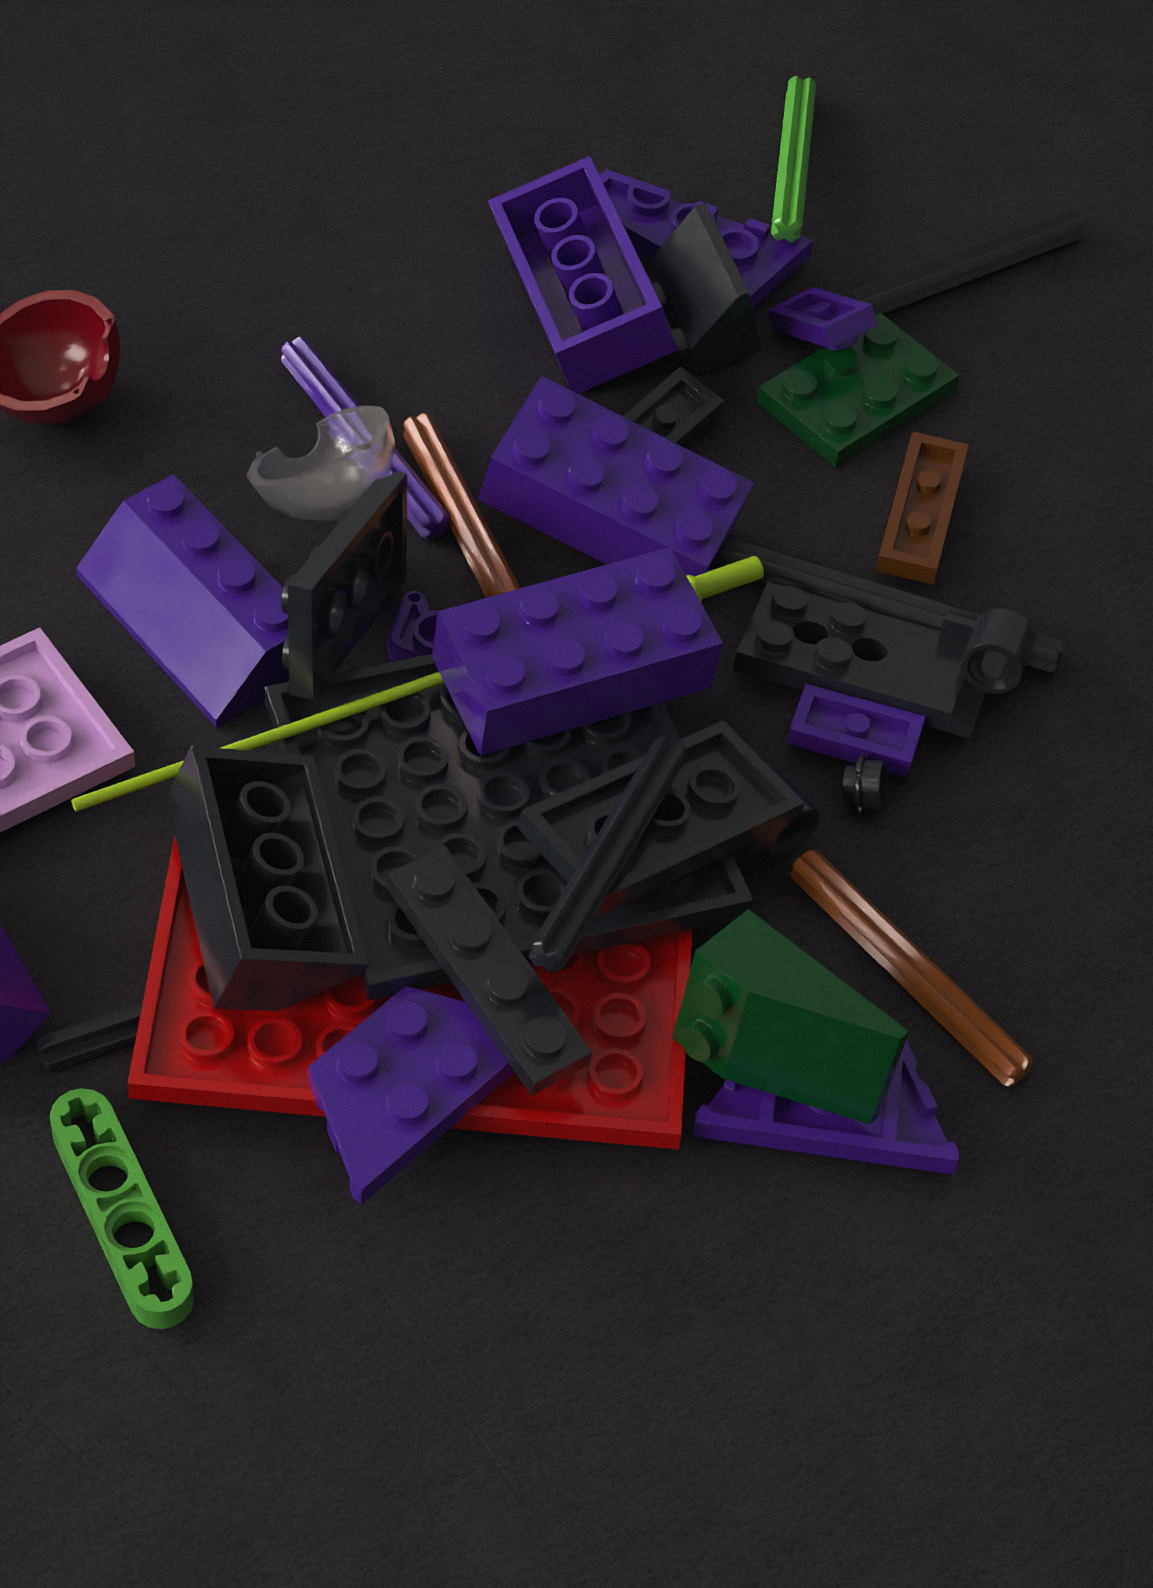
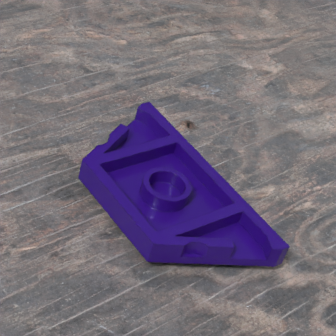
M406 986L309 1065L308 1082L318 1108L323 1110L326 1116L327 1131L335 1152H340L350 1178L352 1196L362 1205L464 1117L466 1113L509 1078L514 1071L466 1002Z
M907 1040L879 1117L871 1124L725 1079L723 1087L708 1106L702 1105L697 1111L693 1129L694 1137L952 1175L955 1174L959 1161V1150L955 1142L948 1143L935 1116L938 1106L928 1084L924 1083L916 1072L917 1061Z

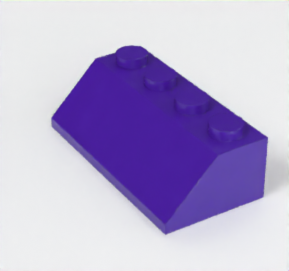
M174 474L123 500L77 566V576L217 728L265 701V686L289 682V669L284 668L282 663L283 647L288 636V614L283 613L281 608L283 587Z

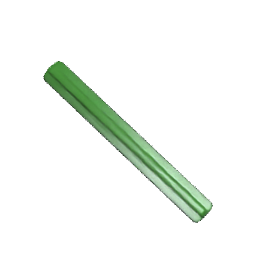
M798 75L788 81V90L786 92L771 234L777 241L786 239L790 243L800 238L803 225L816 93L814 80L810 77L802 80Z

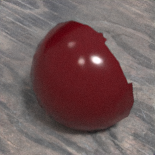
M76 290L44 291L18 300L0 314V409L2 412L29 424L71 423L102 404L114 384L119 366L120 337L114 314L97 297Z

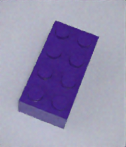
M590 156L488 200L505 244L571 391L577 394L678 351L663 307Z
M541 376L491 456L478 500L605 564L615 563L671 547L686 576H697L711 571L721 548L738 522L754 482Z
M671 547L438 611L432 658L481 756L710 689L713 685L723 642Z

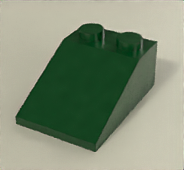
M748 909L695 951L672 1039L679 1043L690 1057L703 1062L723 1079L871 1124L879 1117L909 1031Z

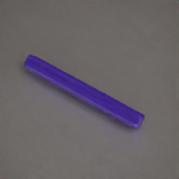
M297 337L292 342L286 341L281 347V352L283 353L281 362L375 479L385 478L395 471L407 473V519L424 539L432 540L438 534H444L449 528L447 523L449 519L448 512L310 342L303 337Z

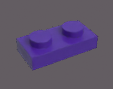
M815 287L768 309L773 330L796 337L801 341H809L824 346L829 350H840L855 344L859 340V334L878 325L872 304Z
M806 683L790 727L787 745L856 763L860 755H869L870 760H886L889 773L908 778L926 716Z

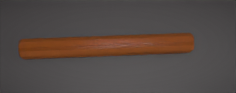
M422 413L417 417H408L403 424L405 428L403 436L433 495L448 512L449 519L447 523L485 597L488 598L520 589L521 587L433 418L426 413Z
M810 849L792 864L793 869L790 873L791 878L990 1073L1007 1087H1012L1025 1078L1030 1072L1033 1063L1032 1057L819 851Z

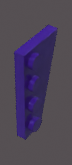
M608 169L600 174V178L634 249L649 258H652L692 209L704 203L698 201L696 204H682L670 200L671 191ZM706 203L749 291L752 309L811 257L813 239L800 235V238L793 243L786 239L777 241L769 233V224L748 218L744 225L718 216V207Z

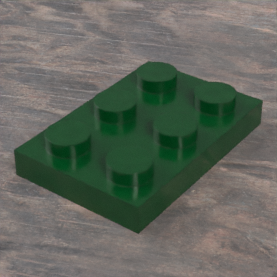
M882 313L875 315L878 325L859 334V340L855 344L840 350H829L823 347L759 386L757 403L835 468L948 397L957 389L959 374Z

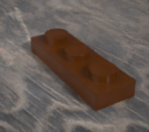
M912 432L878 556L876 572L934 585L969 444Z

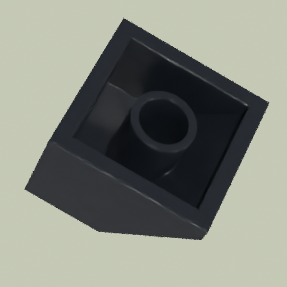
M706 203L700 204L692 209L650 259L655 277V282L651 284L663 307L664 313H669L675 324L670 329L678 349L676 352L680 360L688 357L691 358L699 376L761 350L749 291Z

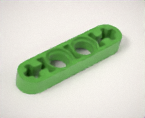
M84 1088L70 1090L56 1100L50 1112L55 1147L132 1314L138 1322L149 1328L166 1329L174 1327L184 1321L192 1311L194 1293L190 1270L110 1102L104 1095L95 1090ZM83 1115L88 1123H93L97 1145L89 1149L86 1148V1141L80 1128L77 1125H72V1119ZM105 1166L118 1167L128 1175L127 1180L121 1187L108 1192L93 1188L88 1182L89 1177L94 1171ZM129 1222H143L154 1231L150 1241L137 1248L124 1247L114 1239L117 1230ZM156 1264L157 1274L163 1287L166 1290L172 1289V1299L160 1302L155 1294L150 1295L148 1274L145 1269Z

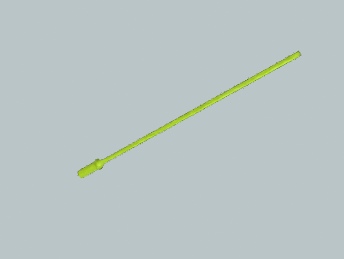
M751 556L697 576L687 575V578L701 602L702 599L762 579L764 570L759 558ZM436 672L221 748L252 751L443 684L444 681L441 674ZM184 760L71 799L72 806L77 812L177 776Z

